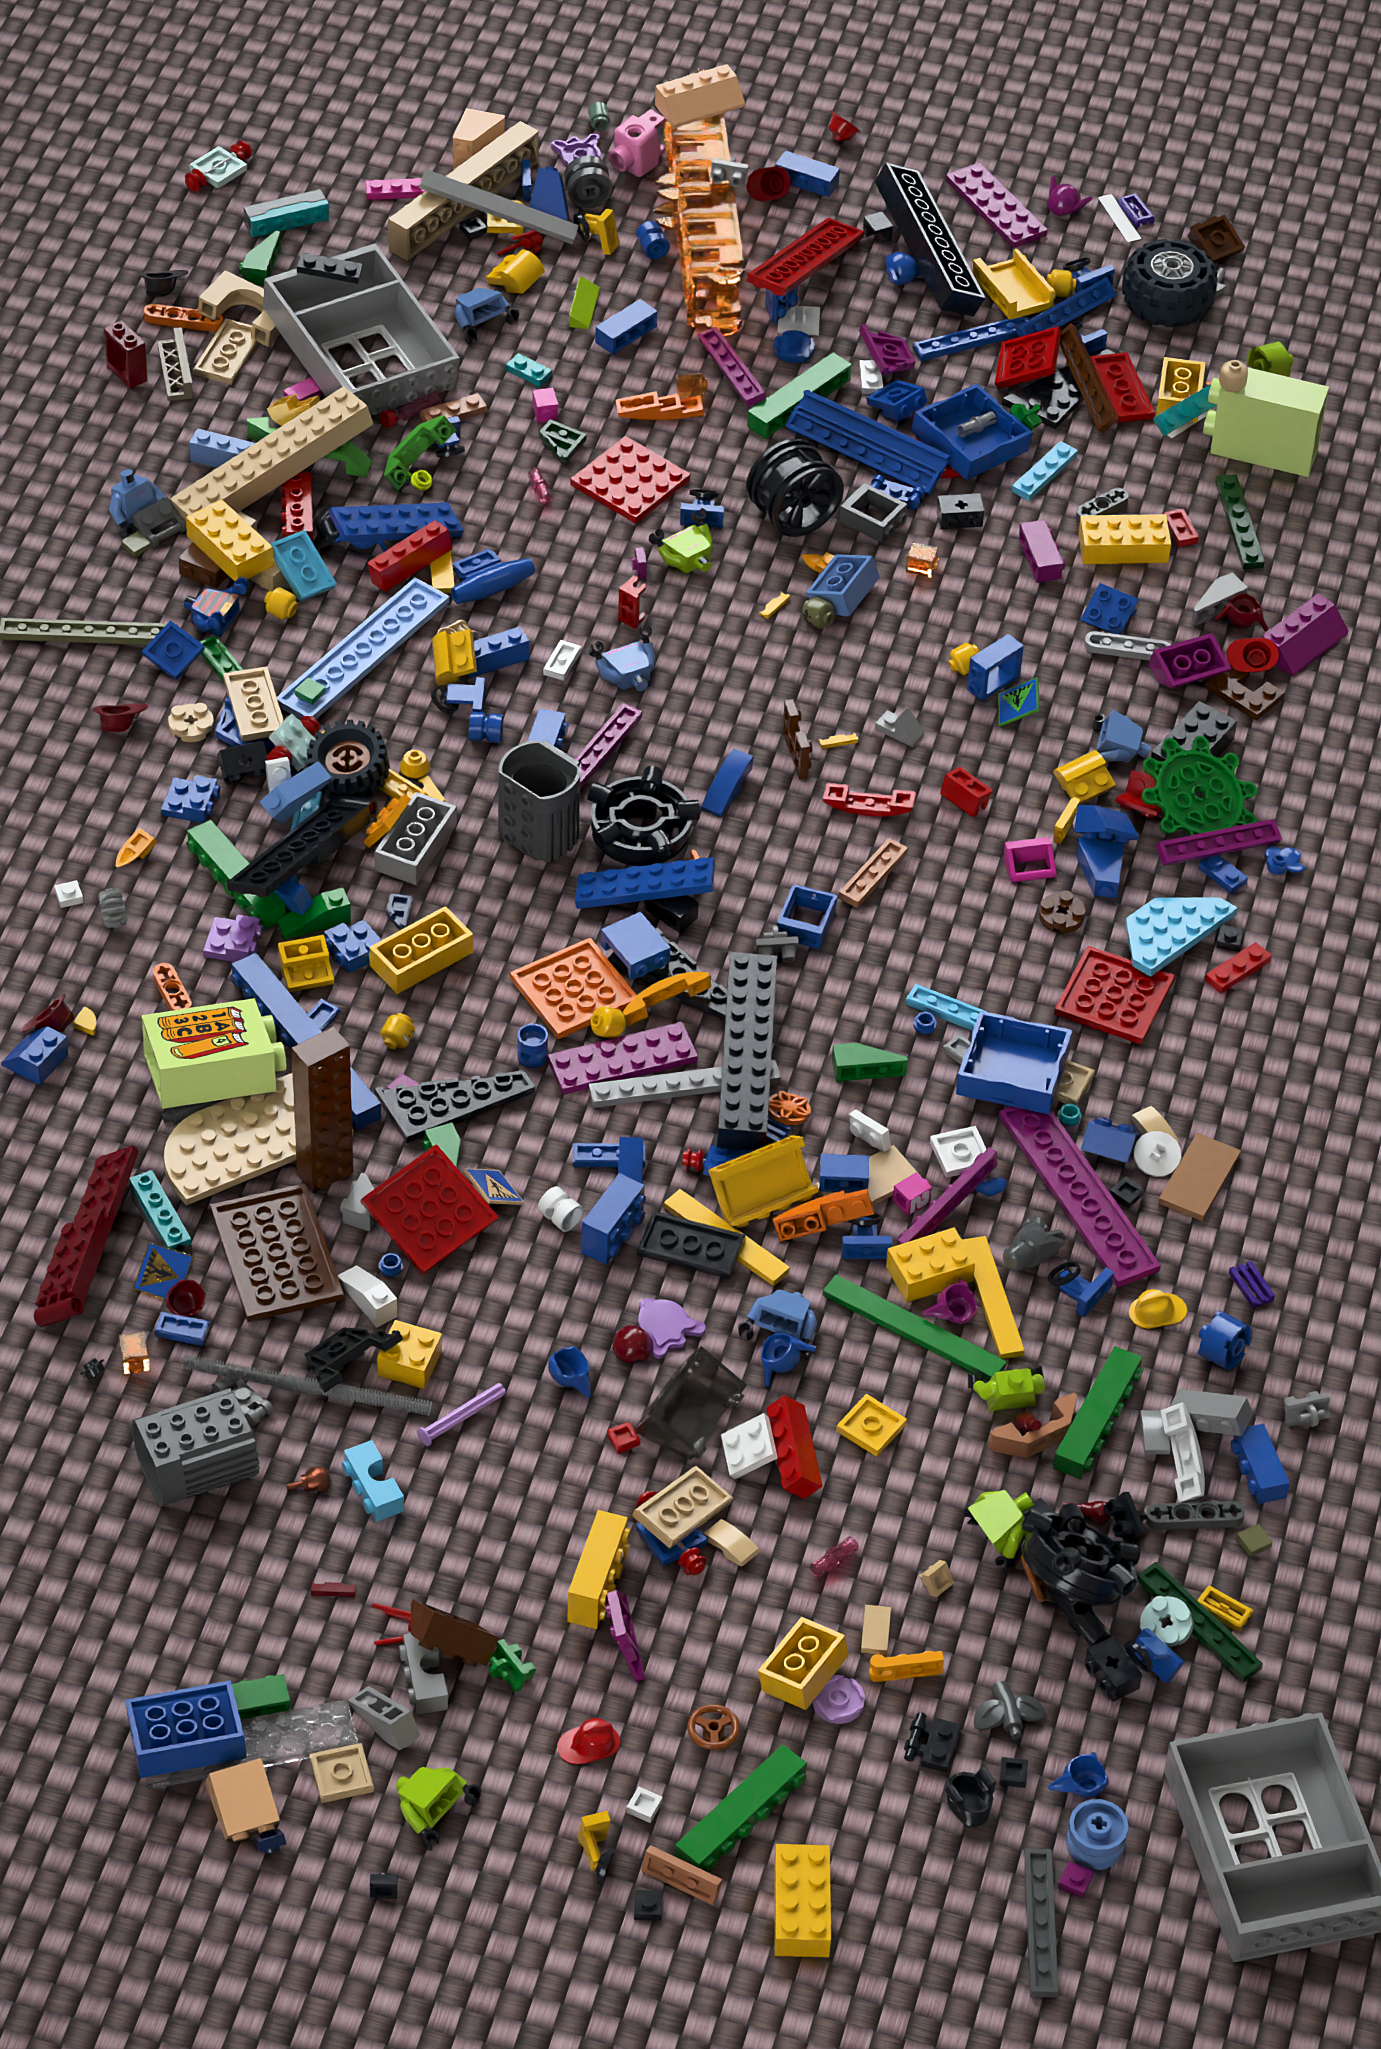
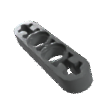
M1235 1501L1153 1504L1146 1511L1147 1518L1145 1522L1149 1528L1154 1530L1238 1527L1244 1521L1245 1509L1241 1503ZM1204 1511L1212 1512L1215 1517L1212 1519H1206L1201 1515V1513ZM1184 1512L1189 1515V1518L1181 1520L1176 1517V1514ZM1229 1512H1234L1236 1517H1233ZM1157 1514L1161 1519H1156L1153 1515Z

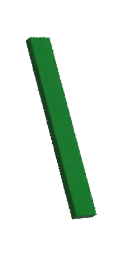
M835 1275L823 1290L824 1297L975 1374L982 1373L983 1378L988 1381L994 1373L1001 1372L1006 1367L1007 1361L838 1275Z

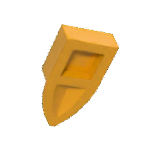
M828 552L824 555L802 554L804 562L811 569L822 573L834 557V555Z
M138 828L120 849L115 866L117 868L125 866L138 857L143 860L158 842L154 837Z

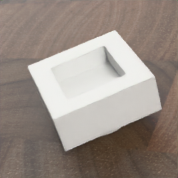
M77 880L54 886L61 908L83 903V896Z
M638 1787L627 1805L626 1813L651 1823L662 1804L663 1797Z

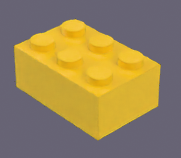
M1164 357L1156 416L1202 389L1206 362ZM1198 417L1191 420L1190 422L1198 423Z
M955 1227L888 1248L886 1268L906 1303L939 1293L951 1284H958L959 1278H962L966 1283L973 1282L975 1261Z
M801 1617L758 1670L762 1691L806 1710L848 1658L849 1654L845 1635Z

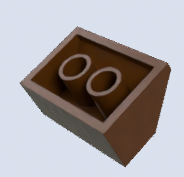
M414 1599L411 1602V1635L420 1640L418 1645L432 1651L434 1647L440 1648L441 1654L453 1659L456 1655L463 1657L462 1662L476 1667L477 1663L484 1666L488 1665L499 1640L497 1635L477 1623Z

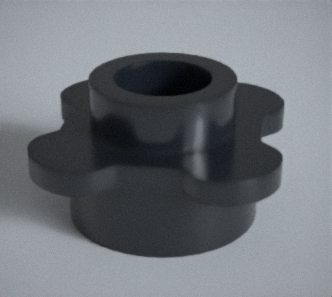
M96 1358L83 1365L85 1370L80 1374H85L88 1380L105 1370L102 1364L104 1359L99 1362Z

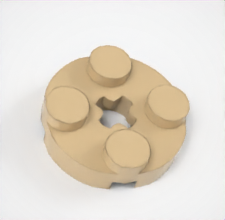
M204 703L177 705L171 709L168 719L169 731L174 737L175 735L181 737V741H201L206 738L207 733L213 731V715Z

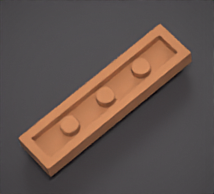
M888 838L839 891L838 898L858 908L908 854V847Z

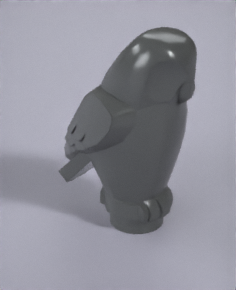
M1037 1216L1030 1217L1022 1224V1229L1014 1237L1011 1246L1004 1250V1265L1010 1270H1020L1039 1265L1066 1244L1064 1242V1233L1060 1229L1048 1232V1226L1042 1218Z

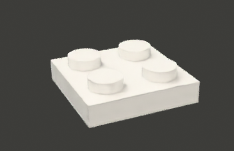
M976 1126L930 1136V1144L946 1178L960 1175L965 1168L968 1169L974 1163L978 1154L984 1153L987 1150Z
M764 1413L721 1434L729 1474L733 1479H737L778 1458L770 1420Z

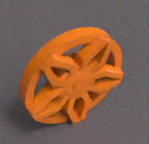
M779 1091L777 1094L769 1097L768 1115L773 1120L782 1124L799 1125L809 1119L811 1107L805 1097Z

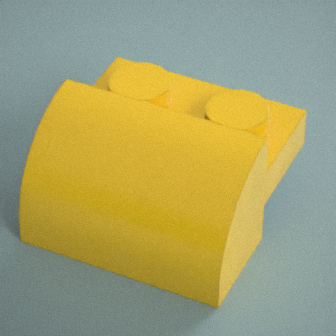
M522 249L516 256L513 254L506 256L486 276L488 284L504 285L508 293L523 294L545 272L541 261L533 253Z
M297 394L277 399L267 410L273 421L283 426L317 404L320 398L317 395L299 401Z
M470 629L451 634L443 631L433 637L435 677L438 685L460 681L459 676L477 672L473 632Z
M1096 750L1070 761L1053 771L1062 789L1067 791L1070 798L1080 799L1079 805L1114 789L1116 786L1105 766L1104 758Z
M324 935L278 943L281 973L285 979L288 992L334 984Z

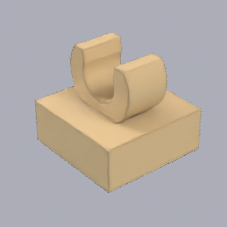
M939 1560L933 1566H929V1569L924 1573L919 1574L922 1584L928 1589L929 1595L938 1597L954 1584L947 1562Z

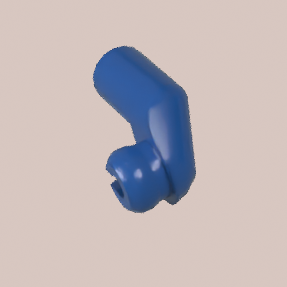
M996 1177L986 1182L982 1181L974 1190L990 1197L1004 1191L1007 1182L1002 1177Z

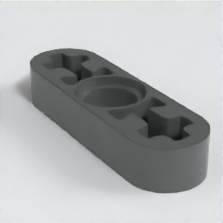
M1114 488L1080 505L1077 508L1076 521L1080 524V516L1111 515L1125 508L1128 505L1129 493L1123 488ZM1098 505H1106L1107 508H1099Z

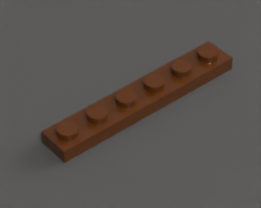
M1069 324L1061 331L1060 347L1098 431L1103 433L1117 422L1118 418L1076 326Z

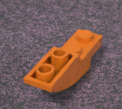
M868 1189L845 1194L843 1190L794 1207L773 1218V1223L781 1242L826 1231L829 1225L873 1215L874 1208Z

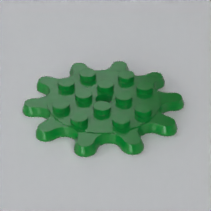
M1196 737L1191 750H1184L1176 740L1166 738L1162 744L1166 760L1160 762L1153 758H1147L1143 762V771L1154 779L1156 786L1143 791L1142 801L1146 805H1156L1164 812L1165 817L1160 822L1162 833L1172 834L1177 829H1181L1188 836L1230 828L1235 825L1240 826L1257 822L1255 815L1244 807V800L1254 797L1258 792L1257 787L1252 782H1242L1236 778L1234 771L1239 765L1237 755L1227 753L1222 758L1214 757L1209 750V742L1205 737ZM1195 790L1200 791L1203 798L1194 796Z

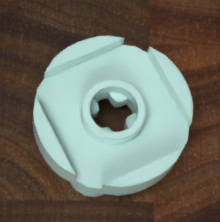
M1155 1597L1145 1607L1140 1619L1141 1630L1149 1628L1170 1649L1172 1646L1185 1643L1193 1630L1191 1612L1183 1601L1175 1597ZM1171 1617L1170 1620L1173 1622V1625H1167L1166 1628H1162V1619Z

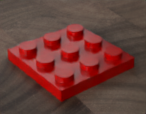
M1057 326L1002 342L995 377L997 389L1011 387L1015 384L1029 382L1036 378L1054 374L1062 333L1060 328Z

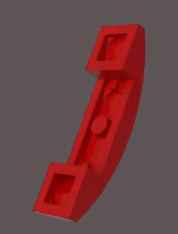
M827 783L823 802L836 809L853 814L876 817L895 816L913 811L916 792L893 790L892 796L850 792L849 785Z

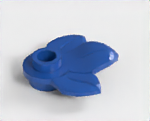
M1272 845L1265 851L1267 869L1273 874L1282 875L1285 871L1300 873L1306 870V867L1298 862L1301 858V853L1295 848L1286 847L1280 850Z

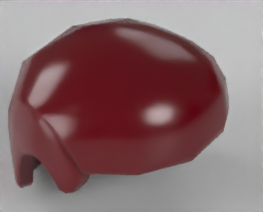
M180 1280L168 1291L166 1307L171 1314L192 1318L204 1307L206 1293L196 1281Z
M635 1325L621 1328L613 1337L612 1349L614 1354L624 1362L644 1361L652 1352L653 1340L644 1329Z

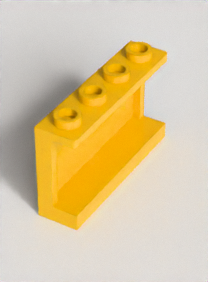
M1018 249L1013 250V259L987 266L981 258L973 260V275L1009 320L1048 310L1054 306V299L1056 298L1054 288L1046 282L1045 278L1037 272L1036 268L1030 264L1026 256Z
M791 1135L708 1170L723 1218L727 1223L735 1226V1228L745 1227L749 1225V1221L752 1219L766 1218L771 1215V1211L788 1209L792 1206L791 1203L798 1200L799 1202L807 1201L813 1198L812 1194L819 1192L818 1187L813 1186L801 1151V1148L805 1146L803 1137Z

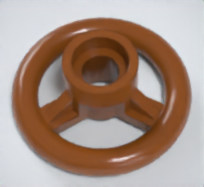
M1022 1555L1021 1560L1033 1592L1039 1602H1044L1046 1598L1042 1584L1045 1582L1029 1568Z
M709 1704L699 1707L691 1714L687 1723V1730L691 1740L699 1747L707 1750H721L729 1747L736 1741L740 1733V1723L736 1714L729 1708L722 1705ZM709 1712H718L725 1715L719 1720H708L701 1717ZM732 1723L730 1736L723 1740L724 1727ZM695 1724L703 1728V1739L696 1733Z

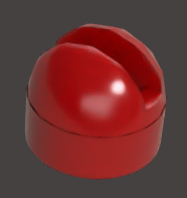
M386 410L381 412L380 420L385 428L392 427L398 422V416L395 415V411Z

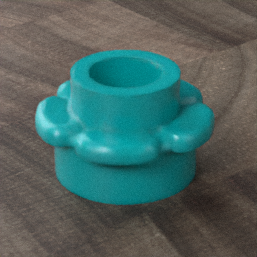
M1066 1104L1058 1112L1059 1121L1067 1126L1078 1124L1082 1117L1080 1109L1074 1104Z

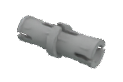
M989 411L979 417L974 416L970 421L958 425L957 430H963L957 433L961 438H965L975 432L980 433L985 427L996 423L997 419H993L996 415Z

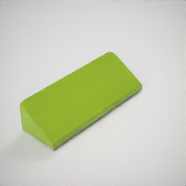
M579 276L569 314V327L590 329L600 287Z

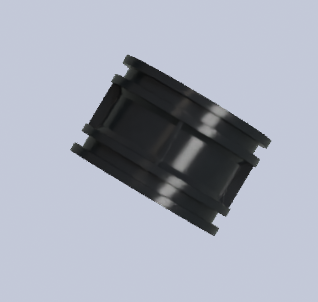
M795 438L773 445L757 459L748 474L746 492L749 499L760 511L767 514L770 522L780 533L789 537H799L817 530L833 516L843 498L844 484L840 475L828 463L823 462L820 454L809 442Z

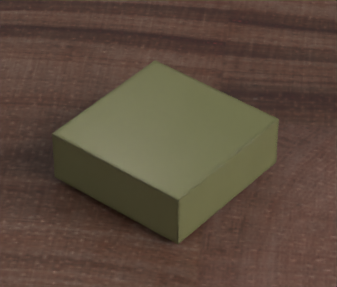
M139 531L121 540V546L134 558L152 548V543Z
M1259 1524L1237 1533L1236 1537L1250 1557L1271 1548L1273 1543Z

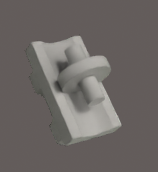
M731 157L730 161L713 158L711 162L712 182L720 184L723 181H729L732 186L739 188L742 184L747 185L749 165L737 163L736 157Z
M773 925L772 932L763 933L762 939H756V945L754 946L755 954L773 955V953H781L782 962H794L798 947V936L787 937V931L778 932V926Z
M1317 1391L1308 1393L1306 1398L1297 1399L1294 1396L1285 1398L1286 1425L1290 1427L1309 1423L1311 1427L1318 1426L1319 1420L1330 1418L1329 1394H1319Z

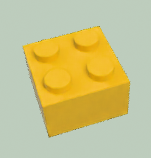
M395 1320L388 1334H392L393 1330H398L403 1340L386 1352L380 1350L377 1356V1376L425 1389L442 1353V1333Z

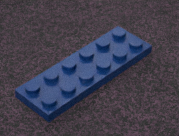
M443 502L331 507L329 511V516L343 542L402 540L434 520L449 530L450 537H462L464 532L450 504Z
M714 857L578 874L575 896L576 908L581 909L713 892Z

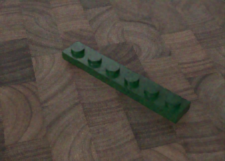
M1237 474L1216 476L1215 483L1242 569L1264 568V557Z
M1154 1562L1137 1574L1138 1583L1154 1598L1157 1596H1170L1178 1598L1186 1604L1193 1619L1192 1634L1242 1682H1245L1262 1669L1263 1663L1157 1562Z

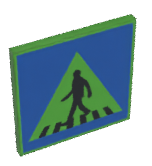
M1037 677L998 693L1000 727L1039 711V679Z

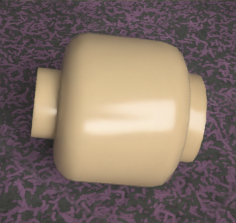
M1238 360L1225 362L1221 367L1219 383L1222 388L1233 393L1245 388L1248 368Z

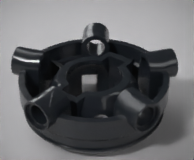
M647 766L642 776L623 778L607 786L594 782L587 796V800L592 802V838L602 852L622 864L638 867L655 863L662 864L677 856L686 846L692 830V820L700 819L699 800H688L687 796L679 788L662 780L663 771L656 766ZM657 807L662 811V817L655 824L648 827L633 826L626 821L637 817L653 820L656 817ZM678 828L679 835L673 839V830ZM621 837L625 839L626 845L621 843Z
M1070 1503L1062 1506L1059 1513H1041L1033 1508L1028 1511L1021 1526V1529L1026 1531V1539L1022 1543V1555L1029 1568L1047 1585L1071 1599L1093 1606L1111 1605L1116 1603L1120 1596L1125 1597L1134 1590L1138 1583V1579L1135 1577V1565L1140 1559L1138 1545L1113 1541L1098 1529L1087 1524L1081 1509L1076 1504Z

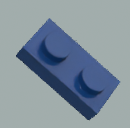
M1220 855L1207 857L1199 862L1198 869L1230 894L1247 884L1248 877Z

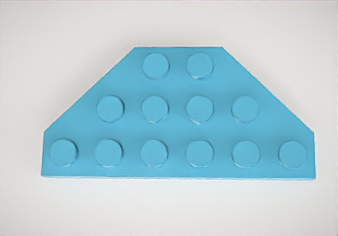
M1221 898L1152 899L1126 918L1125 926L1128 932L1132 966L1151 977L1218 929L1220 925L1235 917L1238 907Z

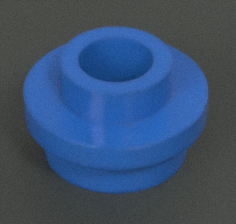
M921 1012L915 1017L913 1026L919 1033L929 1034L935 1031L937 1021L933 1014Z
M385 1254L379 1261V1271L385 1276H397L403 1270V1261L397 1254Z

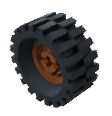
M340 720L335 722V727L333 728L329 724L326 725L323 734L320 731L315 734L316 741L310 740V749H307L306 753L308 766L319 761L333 778L319 791L322 792V796L326 793L328 800L334 794L368 799V793H371L373 796L378 793L377 786L383 788L385 785L384 778L388 779L389 777L388 769H390V763L384 739H382L379 731L375 732V728L369 724L366 728L365 722L360 720L357 725L354 724L353 720H347V724L342 725ZM349 757H351V760H350V770H351V772H347V770H348V768H349V763H348V759H347V758H349Z

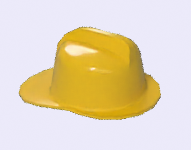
M1156 1289L1143 1292L1131 1304L1129 1309L1130 1319L1133 1323L1146 1329L1179 1323L1187 1314L1186 1304L1181 1298Z

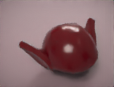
M1246 593L1238 594L1231 598L1222 611L1214 618V621L1218 622L1225 616H1228L1230 622L1239 628L1251 627L1258 621L1264 631L1269 629L1265 623L1261 605L1257 599Z

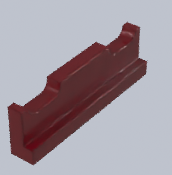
M312 1582L311 1595L355 1597L356 1584L344 1585L337 1582L315 1584Z

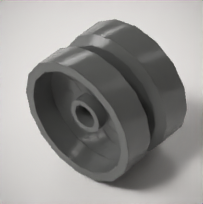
M591 155L581 156L567 165L564 171V179L572 203L582 208H595L609 199L612 193V184L608 168L603 160Z

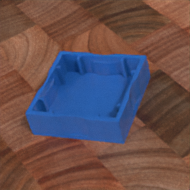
M977 383L955 393L948 399L935 402L916 411L911 427V432L922 442L951 455L952 459L948 465L965 480L1027 452L1033 434L1014 415L1003 409L997 400ZM989 411L996 415L993 418L997 419L996 423L985 427L980 433L975 432L965 438H961L957 433L963 430H957V426L970 421L974 416L979 417Z
M980 1011L972 1032L970 1047L965 1052L958 1072L956 1095L1050 1114L1070 1052L1072 1030L1042 1023L1024 1022L1013 1017Z

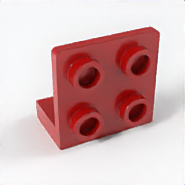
M1132 770L1125 793L1116 797L1115 802L1119 803L1123 809H1136L1142 811V815L1151 818L1163 813L1160 807L1146 805L1142 801L1143 791L1156 786L1154 779L1148 774Z

